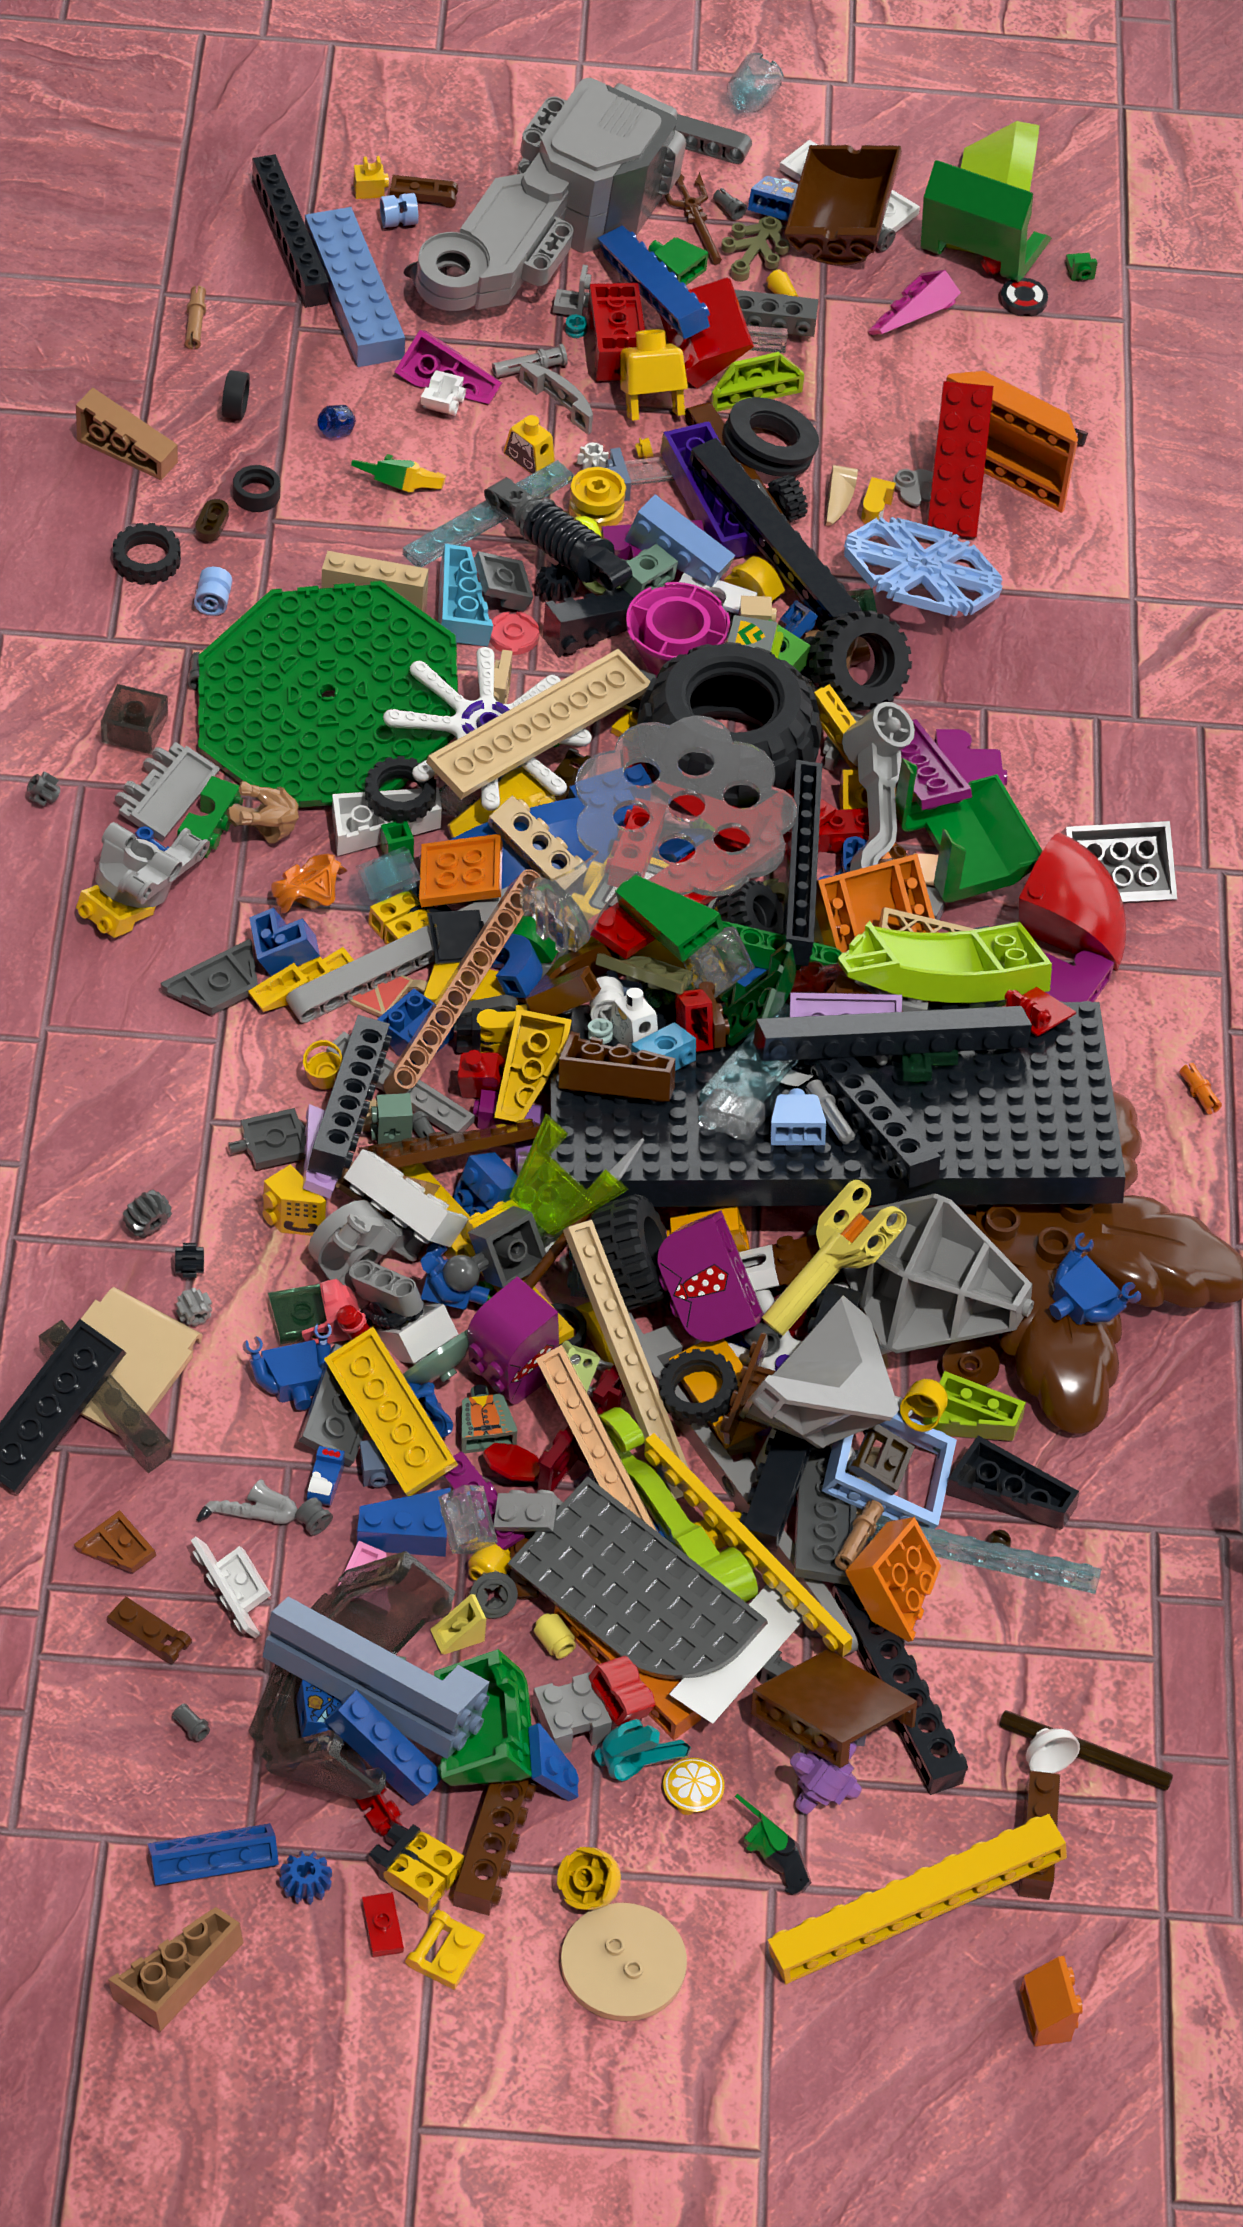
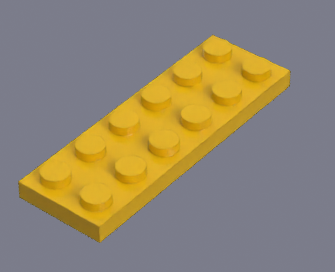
M374 1327L324 1358L407 1496H412L458 1466V1463Z

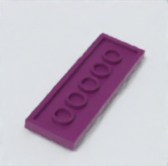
M917 719L912 720L915 729L914 738L908 746L901 750V760L904 758L917 765L913 799L924 810L935 809L940 805L959 803L964 799L972 798V790L968 783Z

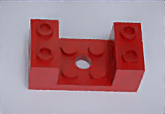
M590 284L588 319L590 329L595 330L596 349L594 365L596 381L621 380V351L625 348L637 347L636 332L645 330L639 284Z

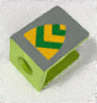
M734 615L728 642L741 643V645L753 648H763L772 652L778 659L784 634L777 631V622Z

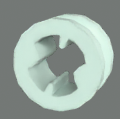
M603 1018L594 1019L589 1022V1040L592 1037L603 1039V1044L609 1043L612 1040V1022Z

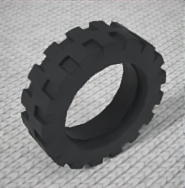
M138 523L134 527H126L124 532L120 531L117 534V539L113 541V566L115 570H118V574L122 578L126 577L127 581L131 583L135 581L139 585H145V583L155 585L159 581L165 582L169 576L173 577L176 574V569L180 567V541L178 538H175V533L171 530L168 531L165 526H155V523H148V525ZM142 544L156 545L168 553L164 559L150 564L135 562L126 555L131 548Z
M397 756V759L388 757L384 762H377L374 769L371 768L368 771V777L365 779V801L367 800L368 808L370 810L373 809L377 817L382 816L385 821L391 822L393 820L399 824H403L404 821L411 823L415 822L416 818L420 817L422 819L427 815V811L432 810L436 800V779H434V776L426 782H418L414 779L412 770L420 764L417 762V759L411 757L410 759H405V756ZM405 778L416 782L422 788V793L413 800L400 802L386 798L379 791V787L390 779Z
M693 1349L690 1353H686V1351L680 1353L678 1358H672L668 1362L667 1368H663L661 1372L662 1379H659L660 1394L667 1413H671L673 1419L678 1422L682 1420L686 1425L697 1423V1426H703L705 1422H717L720 1416H725L730 1412L732 1394L734 1390L739 1391L736 1374L731 1362H726L725 1356L720 1353L716 1355L713 1350L706 1349V1351ZM705 1371L713 1373L722 1380L720 1391L713 1398L705 1402H686L675 1394L678 1383L685 1376L694 1372Z

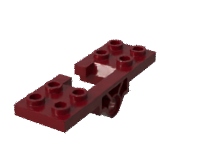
M615 1363L610 1370L606 1369L602 1373L599 1385L593 1392V1401L599 1403L596 1409L598 1415L614 1407L620 1408V1403L626 1396ZM569 1425L565 1430L561 1429L557 1433L552 1448L549 1451L545 1450L538 1460V1466H540V1471L536 1478L538 1490L554 1492L577 1460L588 1465Z

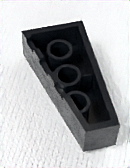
M615 588L612 591L605 590L599 596L589 593L585 594L584 599L574 600L573 597L564 598L563 603L545 602L543 639L559 658L586 646L594 645L609 637L617 636L627 631V610L634 598L623 588Z
M978 1435L948 1478L946 1495L1063 1529L1077 1508L1079 1491Z

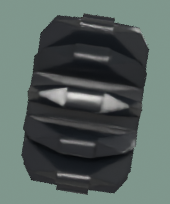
M549 563L547 567L541 566L539 573H537L535 580L536 591L539 596L543 597L544 602L552 600L554 603L556 601L562 602L564 598L574 597L575 593H577L579 587L578 577L572 571L562 566L561 563L558 565Z

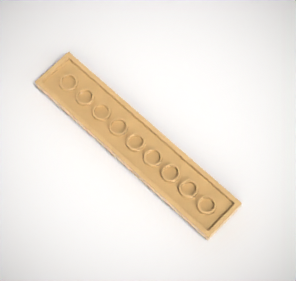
M617 649L428 756L426 763L462 799L642 696L650 680Z

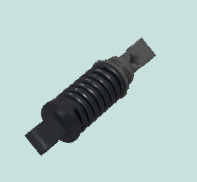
M508 477L503 478L484 490V496L488 504L513 521L520 528V534L524 537V540L534 544L551 558L561 563L585 583L597 581L606 590L612 591L633 577L629 564L624 559L615 555V548L611 541L602 538L592 529L576 520L575 517L571 516L561 507H558L553 500L549 498L540 500L538 497L530 495Z

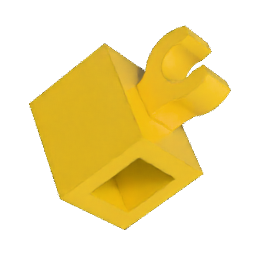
M376 156V162L372 164L368 163L367 157H363V165H354L353 184L356 199L380 198L384 196L385 188H389L388 173L383 171L380 156Z

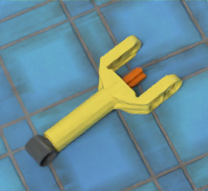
M860 1180L849 1182L818 1219L816 1235L820 1250L761 1317L765 1323L759 1322L756 1326L745 1330L744 1340L751 1346L753 1341L758 1342L761 1332L765 1333L768 1338V1349L765 1356L773 1355L780 1345V1339L777 1334L784 1336L841 1268H861L877 1261L906 1226L907 1218L905 1213L895 1206H889L880 1210L870 1222L861 1213L869 1205L871 1189ZM858 1188H863L862 1197L859 1200L853 1201L854 1191ZM839 1210H844V1218L840 1222H834V1215ZM897 1213V1221L892 1226H887L886 1221L891 1214ZM878 1235L879 1240L876 1246L868 1248L869 1239L872 1236Z

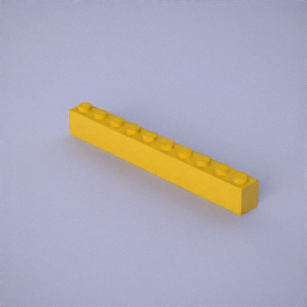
M1050 1814L1043 1817H1034L1023 1826L1014 1830L1007 1829L996 1838L987 1842H978L971 1846L969 1850L958 1855L952 1854L945 1857L938 1864L931 1867H922L909 1877L902 1880H893L882 1889L875 1892H866L853 1902L846 1905H837L824 1915L817 1918H808L795 1928L777 1932L772 1938L768 1939L770 1956L785 1984H788L1066 1859V1842Z

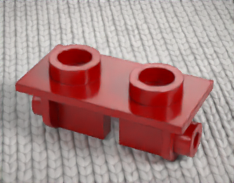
M362 1771L366 1779L364 1781H355L351 1785L353 1789L351 1793L363 1811L372 1805L374 1806L365 1815L376 1833H380L382 1836L387 1835L393 1824L397 1823L403 1826L398 1818L402 1813L392 1799L387 1801L383 1794L387 1789L379 1777L375 1776L372 1778L367 1772Z

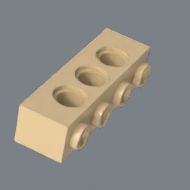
M512 795L489 816L488 825L497 834H501L502 839L534 871L540 874L545 882L562 899L586 878L588 870L586 869L585 862L577 855L574 857L567 850L568 846L560 837L555 838L548 831V825L541 818L536 819L530 813L529 806L522 799L517 800ZM523 822L527 825L528 829L518 831L515 829L514 824ZM535 841H542L547 848L537 850L534 848L533 843ZM561 860L564 862L565 867L563 869H556L552 866L551 862Z

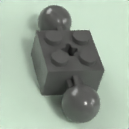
M548 1202L537 1210L534 1220L532 1212L512 1206L472 1229L468 1234L476 1255L471 1258L466 1255H456L450 1258L443 1267V1279L446 1285L457 1292L468 1291L478 1282L481 1271L487 1283L500 1288H504L517 1276L520 1279L527 1276L546 1254L541 1237L558 1238L571 1222L569 1210L561 1203Z

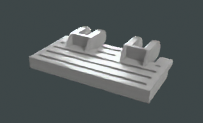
M177 742L172 745L169 752L161 747H156L152 751L154 759L149 757L143 762L145 769L150 773L141 783V786L133 781H128L124 785L126 793L118 792L115 796L117 804L122 806L118 813L139 827L146 826L151 828L154 832V837L161 842L166 839L200 797L211 776L216 777L220 770L218 766L187 745L184 748Z

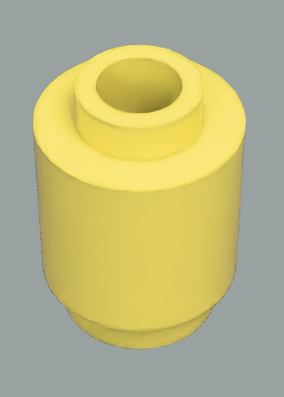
M544 1614L536 1621L534 1633L550 1655H555L557 1659H562L575 1649V1637L558 1614Z

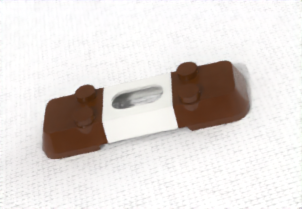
M817 1235L793 1239L792 1236H782L777 1240L776 1244L742 1251L739 1254L745 1267L761 1264L745 1268L756 1292L782 1286L783 1284L789 1286L820 1250ZM670 1295V1297L666 1299V1302L669 1311L672 1312L670 1302L673 1300Z

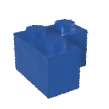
M274 907L249 917L257 959L270 976L275 975L292 963L298 966L320 957L316 935L303 918L286 924Z

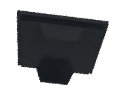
M480 910L427 913L436 964L461 962L484 926V922L481 921Z

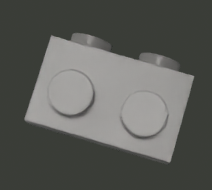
M521 1490L498 1493L493 1527L497 1531H553L556 1510L563 1502L554 1492L549 1490H538L537 1493H526Z

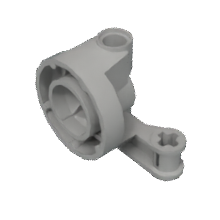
M113 822L107 827L102 836L103 847L95 873L96 883L102 892L119 903L138 908L155 907L165 901L172 882L203 859L209 849L210 841L199 839L191 834V830L185 828L178 835L172 846L166 851H162L147 840L137 839L134 833Z
M359 1200L346 1204L330 1214L312 1235L308 1249L311 1257L321 1267L329 1280L338 1279L343 1285L350 1287L354 1293L356 1289L349 1274V1269L354 1263L360 1260H369L377 1264L389 1250H394L407 1259L416 1261L419 1257L418 1253L426 1243L413 1235L415 1230L410 1226L404 1228L394 1220L385 1219L370 1202Z

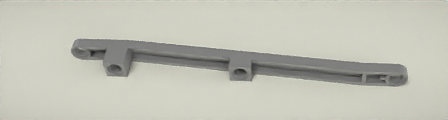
M627 1309L660 1393L659 1379H662L661 1372L664 1367H668L669 1358L682 1352V1345L670 1325L643 1334L629 1309ZM677 1385L675 1389L676 1396L683 1401L690 1402ZM673 1419L740 1513H748L750 1505L747 1504L750 1490L752 1487L757 1488L759 1482L756 1479L757 1470L750 1458L747 1457L734 1462L706 1423L703 1426H697V1423L686 1425L682 1420L678 1422ZM784 1530L777 1551L768 1549V1551L793 1575L795 1544ZM793 1576L853 1637L852 1649L846 1655L857 1651L858 1642L855 1633L824 1583L819 1580Z

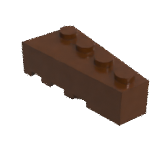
M571 1031L559 1058V1088L568 1089L572 1092L587 1091L595 1092L599 1095H620L629 1099L644 1098L655 1102L670 1101L675 1088L676 1058L646 1050H641L637 1053L631 1052L627 1045L618 1043L615 1047L604 1045L603 1039L592 1037L589 1041L581 1039L580 1033Z

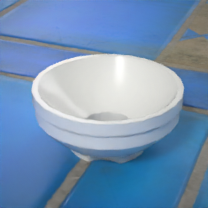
M1045 1728L1037 1732L1035 1738L1031 1740L1026 1753V1761L1031 1771L1057 1773L1076 1759L1079 1754L1080 1744L1073 1733L1068 1730Z

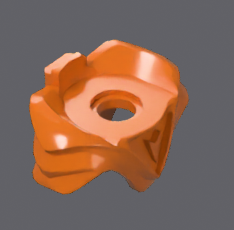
M314 855L301 868L298 864L283 872V880L272 883L271 891L282 914L290 910L294 901L310 909H315L320 905L329 906L334 903L337 874L341 875L347 872L346 868L341 865V862L335 859V855Z

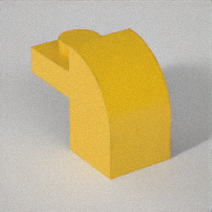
M752 556L743 564L732 568V573L724 578L726 583L757 592V596L772 597V601L785 591L774 568L768 562L756 556Z

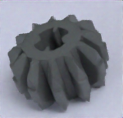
M150 1190L147 1193L143 1192L141 1196L135 1198L132 1203L127 1205L128 1208L123 1212V1221L130 1232H133L135 1236L143 1238L147 1235H152L156 1230H160L162 1225L167 1223V1219L172 1215V1207L164 1195L162 1196L155 1190Z

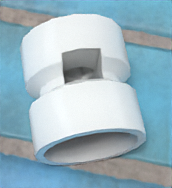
M599 977L596 980L601 990L593 1000L589 1001L591 1019L603 1018L611 1022L613 1001L624 996L623 986L614 977Z

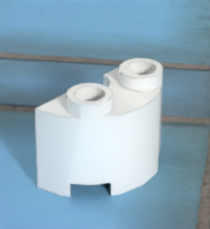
M435 370L430 379L429 388L426 387L421 395V405H424L423 407L455 416L458 411L459 402H463L466 395V388L462 387L464 377Z

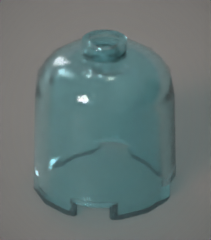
M761 53L748 54L727 84L729 100L736 108L746 113L761 111L780 89L784 79L783 72L774 60L770 63L763 59L764 55Z

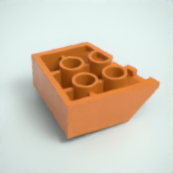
M911 1517L887 1522L847 1568L845 1573L870 1619L907 1642H911L916 1634L913 1630L916 1620H921L924 1613L922 1604L925 1596L931 1595L941 1565L916 1518Z

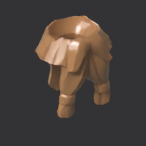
M245 781L240 782V795L258 798L262 804L256 809L233 804L227 810L228 821L235 827L242 825L255 827L268 844H275L282 838L287 837L294 830L299 818V805L297 801L281 786L273 789L270 787H258Z

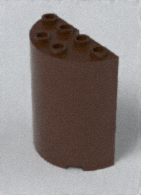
M810 145L784 233L788 242L798 252L803 250L813 255L812 260L824 264L848 266L865 261L867 256L874 253L877 247L901 160V146L862 145L860 150H854L850 145Z

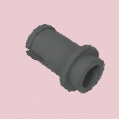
M422 1111L415 1112L412 1120V1130L416 1131L419 1138L428 1137V1134L435 1132L429 1123L430 1117Z
M181 1704L174 1710L172 1718L188 1732V1737L191 1740L199 1742L207 1737L210 1732L208 1722L205 1719H200L187 1704Z

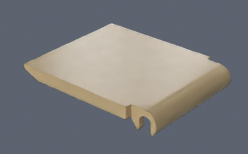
M113 1287L101 1302L97 1300L93 1302L81 1320L122 1348L126 1355L80 1415L129 1440L141 1428L193 1358V1345L195 1341L201 1343L202 1334Z

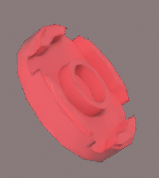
M503 612L492 620L493 629L490 643L495 649L501 652L502 650L513 651L512 655H518L533 650L538 644L539 626L531 616L523 612H516V614Z

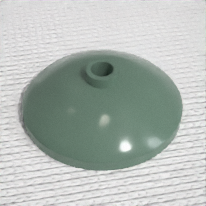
M468 1329L403 1373L407 1382L422 1385L426 1382H433L438 1378L445 1382L455 1375L457 1371L454 1367L463 1360L468 1351Z

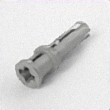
M558 344L556 348L544 350L540 348L535 354L497 363L494 362L492 363L494 377L499 378L520 373V366L508 368V366L527 362L548 369V367L559 364L566 366L568 358L564 345Z

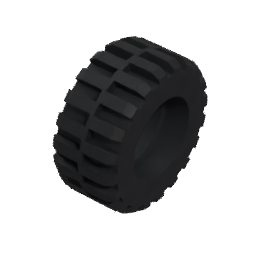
M876 611L846 612L845 614L834 616L832 620L826 621L822 625L824 631H817L814 640L817 642L815 645H811L809 652L813 654L812 660H809V668H813L814 674L811 675L813 683L819 684L817 690L830 684L845 707L852 711L872 710L883 702H893V696H899L904 689L902 684L908 683L910 675H907V671L912 669V661H909L908 654L912 653L910 646H906L905 641H907L905 633L898 631L900 626L895 621H889L888 616L877 614ZM858 636L868 642L875 659L873 673L863 685L853 680L846 664L848 648Z
M638 1194L601 1204L594 1210L591 1216L625 1306L629 1310L670 1297L669 1291H664L660 1283L659 1275H661V1271L658 1265V1252L661 1244L667 1238L666 1229L660 1220V1215L655 1211L654 1205L648 1201V1198Z

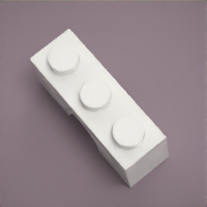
M685 573L679 581L702 587L718 597L722 602L721 606L729 614L730 626H732L734 615L739 616L741 595L757 596V592L720 580L711 588Z

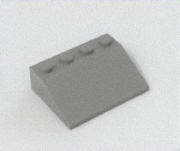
M1170 821L1065 827L1061 832L1082 844L1102 862L1112 876L1123 903L1177 900Z

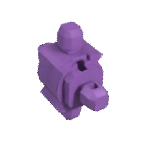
M854 1742L850 1743L849 1759L852 1758L856 1751L857 1745ZM811 1750L807 1755L795 1753L790 1760L791 1766L800 1778L798 1784L804 1791L798 1797L795 1806L804 1814L812 1812L818 1805L817 1801L826 1806L831 1801L840 1805L845 1797L855 1799L862 1791L856 1777L852 1774L855 1768L850 1762L839 1768Z

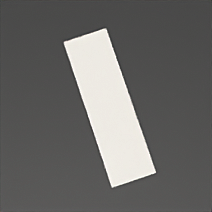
M766 1585L749 1604V1606L767 1619L768 1624L745 1650L730 1664L715 1672L695 1678H683L669 1695L713 1724L803 1621L802 1615L796 1609L792 1610L785 1604L782 1594L776 1588L771 1589Z

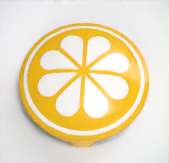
M686 1758L670 1766L664 1776L663 1788L668 1800L678 1808L680 1813L691 1815L694 1812L709 1810L722 1800L724 1779L720 1771L712 1763L700 1758Z

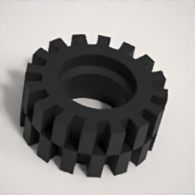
M786 475L770 481L767 490L790 523L806 516L808 503L805 502L807 499L806 495L802 493L804 491L803 487H799L800 482L796 481V477Z

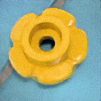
M649 437L645 439L639 438L640 443L635 444L638 457H644L645 461H647L648 458L654 457Z

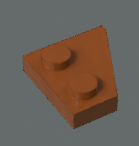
M120 1510L74 1543L75 1549L79 1553L134 1573L157 1556L152 1546Z

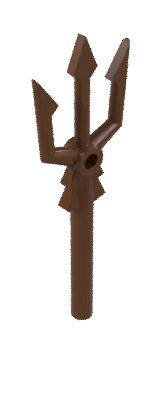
M699 172L695 181V186L699 187L702 195L698 198L690 197L683 183L685 177L680 174L676 183L685 201L673 200L669 193L664 195L670 206L684 208L686 216H688V223L695 224L713 264H720L722 261L721 256L704 223L707 220V214L699 206L708 199L701 174Z

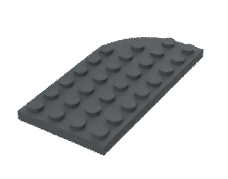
M588 1476L556 1510L553 1531H537L508 1562L509 1568L619 1657L627 1656L636 1665L638 1671L654 1677L683 1679L700 1677L715 1672L734 1661L768 1624L765 1617Z

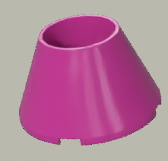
M668 582L665 583L664 587L655 589L649 587L632 600L627 610V630L651 674L657 677L661 667L666 662L680 654H688L690 649L706 644H724L729 634L730 618L729 614L721 606L722 602L710 591L693 584Z

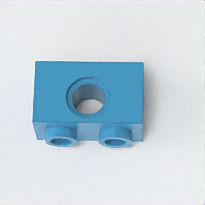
M674 1022L632 1043L631 1052L637 1053L641 1050H646L676 1058V1071L696 1060V1038Z

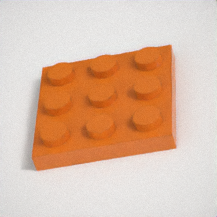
M501 834L421 844L419 891L421 907L501 897L503 846Z

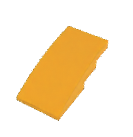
M724 1338L712 1342L702 1341L682 1351L690 1353L693 1349H700V1351L709 1349L713 1350L716 1355L718 1353L725 1356L726 1362H731L736 1374L738 1389L740 1388L741 1382L739 1380L743 1364ZM677 1354V1355H675V1356L669 1358V1361H670L672 1358H674V1359L678 1358V1357H679V1354ZM705 1371L694 1372L681 1380L693 1403H701L713 1398L722 1386L721 1378ZM720 1416L717 1422H708L710 1428H714L725 1449L765 1429L740 1421L731 1445L724 1443L723 1432H720L724 1416Z

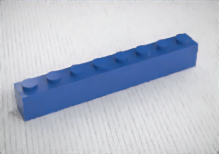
M622 225L598 237L604 258L628 283L639 284L640 295L684 340L710 327L707 318L710 316V313L705 303H700L695 293H690L685 283H680L674 272H669L664 262H659L654 252H649L644 242L637 240L633 231L629 232Z

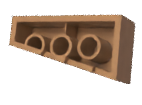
M92 387L76 404L78 442L159 480H162L178 463V444Z
M214 1907L183 1928V1933L173 1940L169 1941L167 1939L159 1944L158 1950L145 1959L140 1957L131 1963V1968L121 1975L116 1973L109 1978L108 1981L113 2000L161 2032L244 1943L240 1923L217 1907Z

